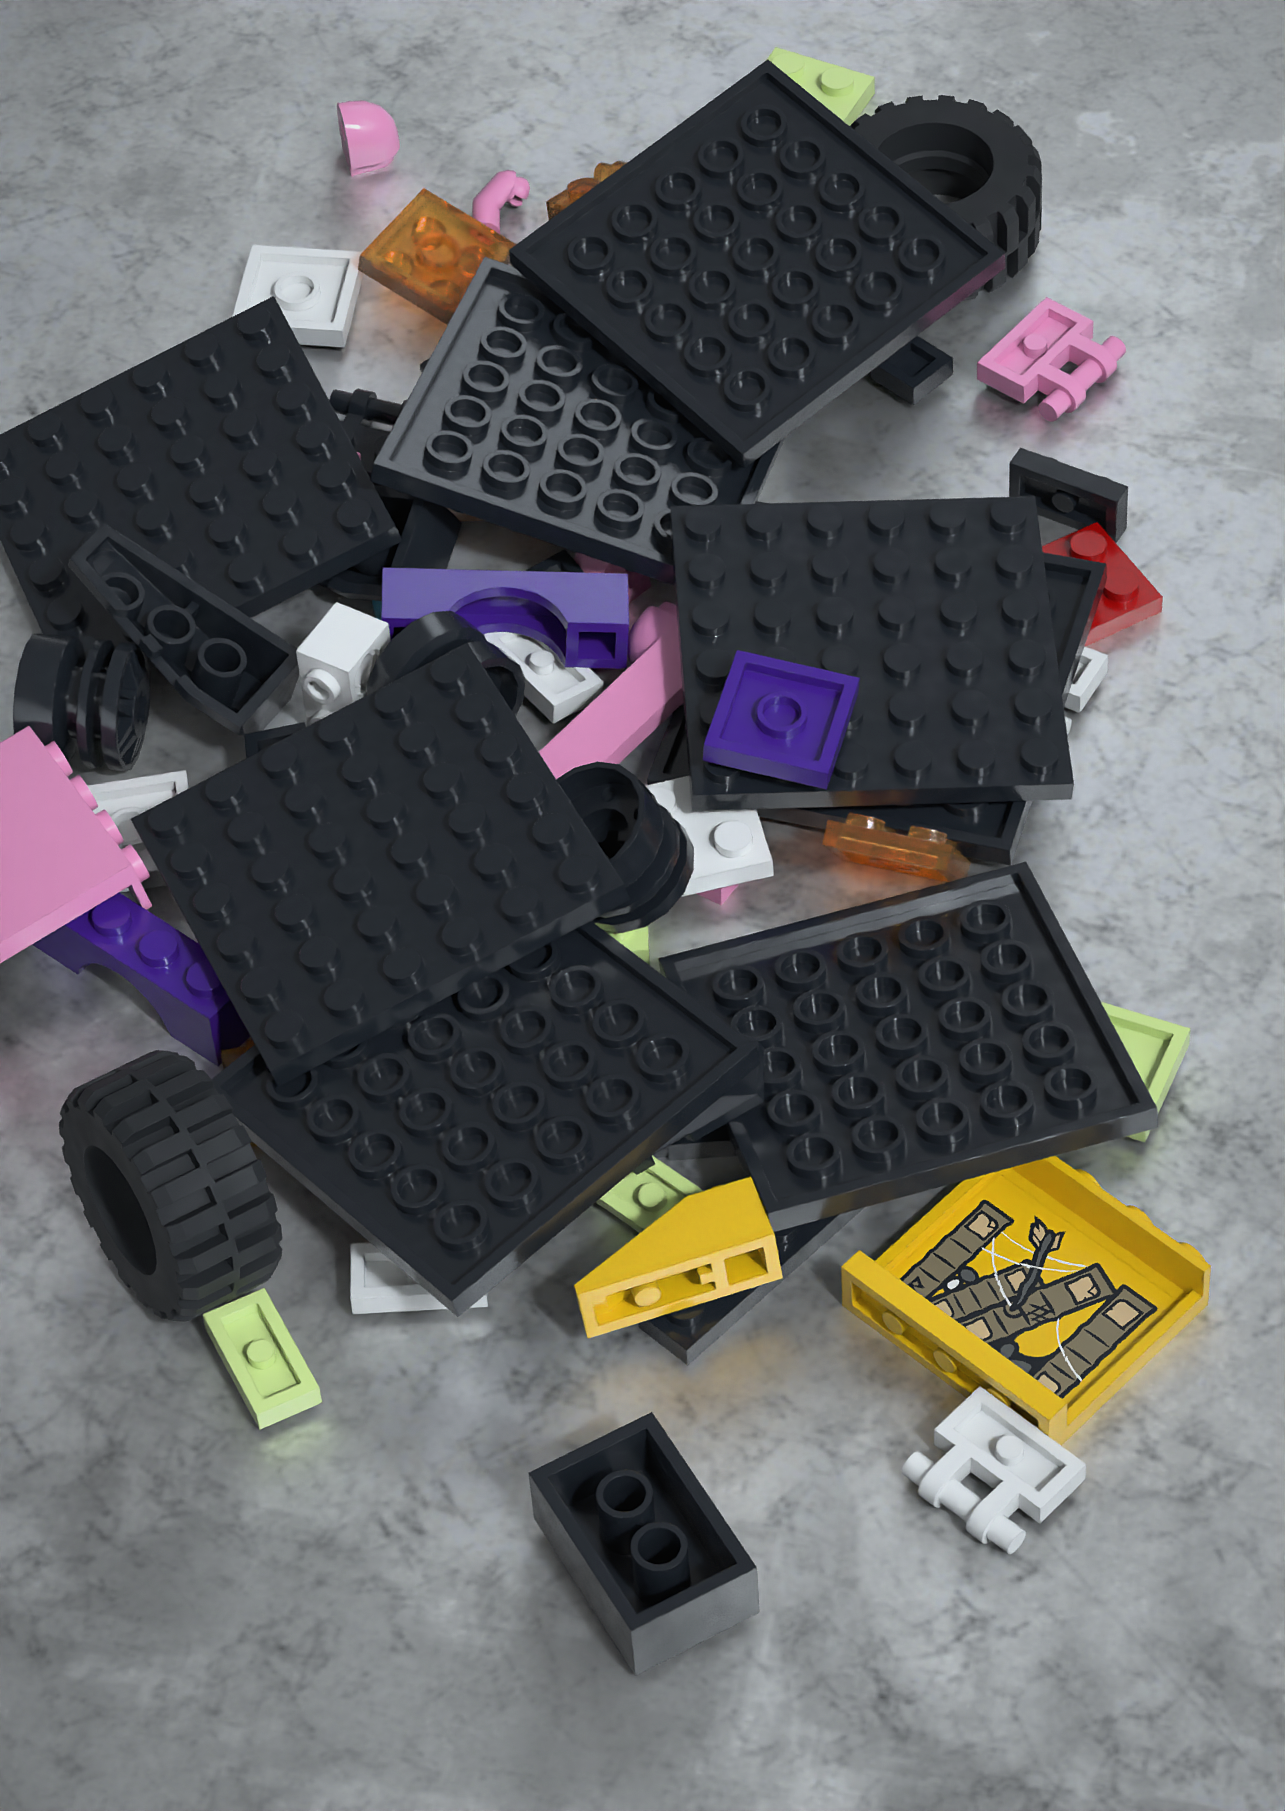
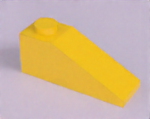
M752 1177L717 1185L708 1190L686 1196L574 1285L587 1339L782 1279L775 1234Z

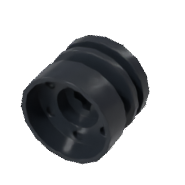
M42 633L32 634L24 647L16 677L13 703L14 734L30 726L44 746L55 741L68 763L73 758L78 747L80 759L87 768L102 767L105 762L110 770H132L139 758L149 717L150 673L147 656L135 642H121L116 648L111 640L101 639L95 640L86 658L84 645L78 637Z
M597 761L575 767L557 778L556 780L623 881L630 898L629 901L593 919L592 922L605 931L624 933L644 928L667 914L684 894L694 870V846L685 828L672 817L665 807L657 802L655 796L636 775L620 764Z

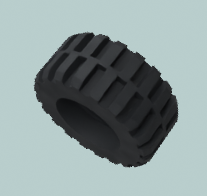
M922 95L907 97L903 104L894 105L891 101L878 106L874 115L869 116L865 113L850 125L851 128L933 195H946L961 199L944 204L1005 253V269L963 301L975 299L978 291L985 289L990 293L1006 282V275L1013 278L1028 263V258L1035 253L1039 243V232L1041 230L1042 162L1039 152L1032 145L1031 138L1019 125L1014 126V122L1009 116L997 109L991 113L987 111L984 103L971 99L967 103L957 102L954 96L938 95V100H923Z
M155 1050L74 1088L60 1111L62 1119L59 1122V1135L64 1140V1145L62 1146L64 1160L69 1165L72 1174L70 1180L75 1194L80 1197L85 1209L83 1213L90 1228H94L108 1260H112L118 1269L119 1277L128 1288L132 1287L136 1292L137 1299L146 1308L153 1309L156 1316L162 1319L186 1322L267 1282L273 1275L282 1256L283 1249L279 1245L283 1238L282 1228L276 1219L275 1213L278 1208L274 1194L268 1189L265 1180L267 1175L262 1162L256 1158L250 1145L252 1141L244 1126H240L232 1113L233 1108L224 1094L217 1092L214 1088V1081L204 1070H197L195 1062L187 1056L179 1055L177 1052Z

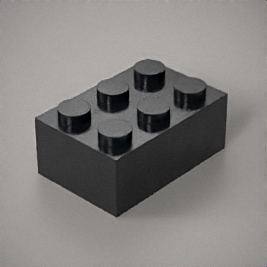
M652 1412L528 1473L534 1520L635 1676L760 1613L756 1565Z

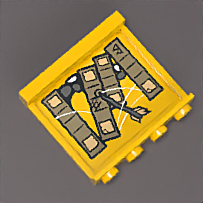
M1052 1156L964 1180L875 1261L860 1250L841 1266L842 1306L964 1397L968 1398L981 1386L1062 1446L1208 1305L1211 1265L1205 1261L1204 1257L1193 1246L1185 1242L1178 1243L1154 1226L1150 1218L1142 1210L1132 1205H1124L1103 1190L1091 1174L1082 1169H1073L1058 1157Z

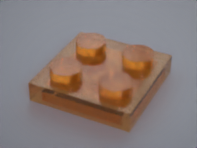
M423 188L360 254L357 270L448 325L483 258L487 257L509 265V249L516 244Z
M848 813L846 824L827 820L822 842L825 848L842 861L945 883L967 877L971 863L956 849V842L947 840L948 835L945 833L910 826L908 836L895 834L894 829L885 827V821L852 813Z

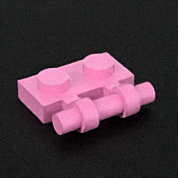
M1046 297L977 362V379L1023 404L1037 391L1046 394L1047 397L1039 404L1038 409L1046 420L1054 422L1064 412L1072 413L1085 401L1086 391L1095 382L1103 383L1116 371L1117 361L1126 353V347L1115 336H1110L1101 345L1092 341L1093 320ZM1068 361L1078 365L1070 375L1060 370Z

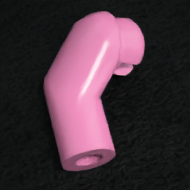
M513 170L498 172L476 195L472 203V235L475 240L481 243H492L499 238L500 210L507 202L512 207L521 206L522 199H527L529 195L530 185L525 178L517 177L516 172Z

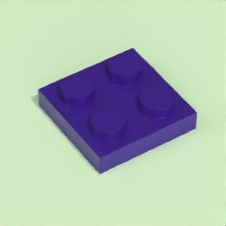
M737 650L704 742L703 761L827 790L858 697L860 678Z

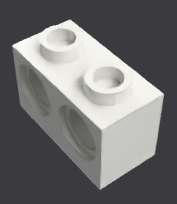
M336 602L298 647L296 655L307 726L366 696L367 681L375 662L391 641L389 623Z

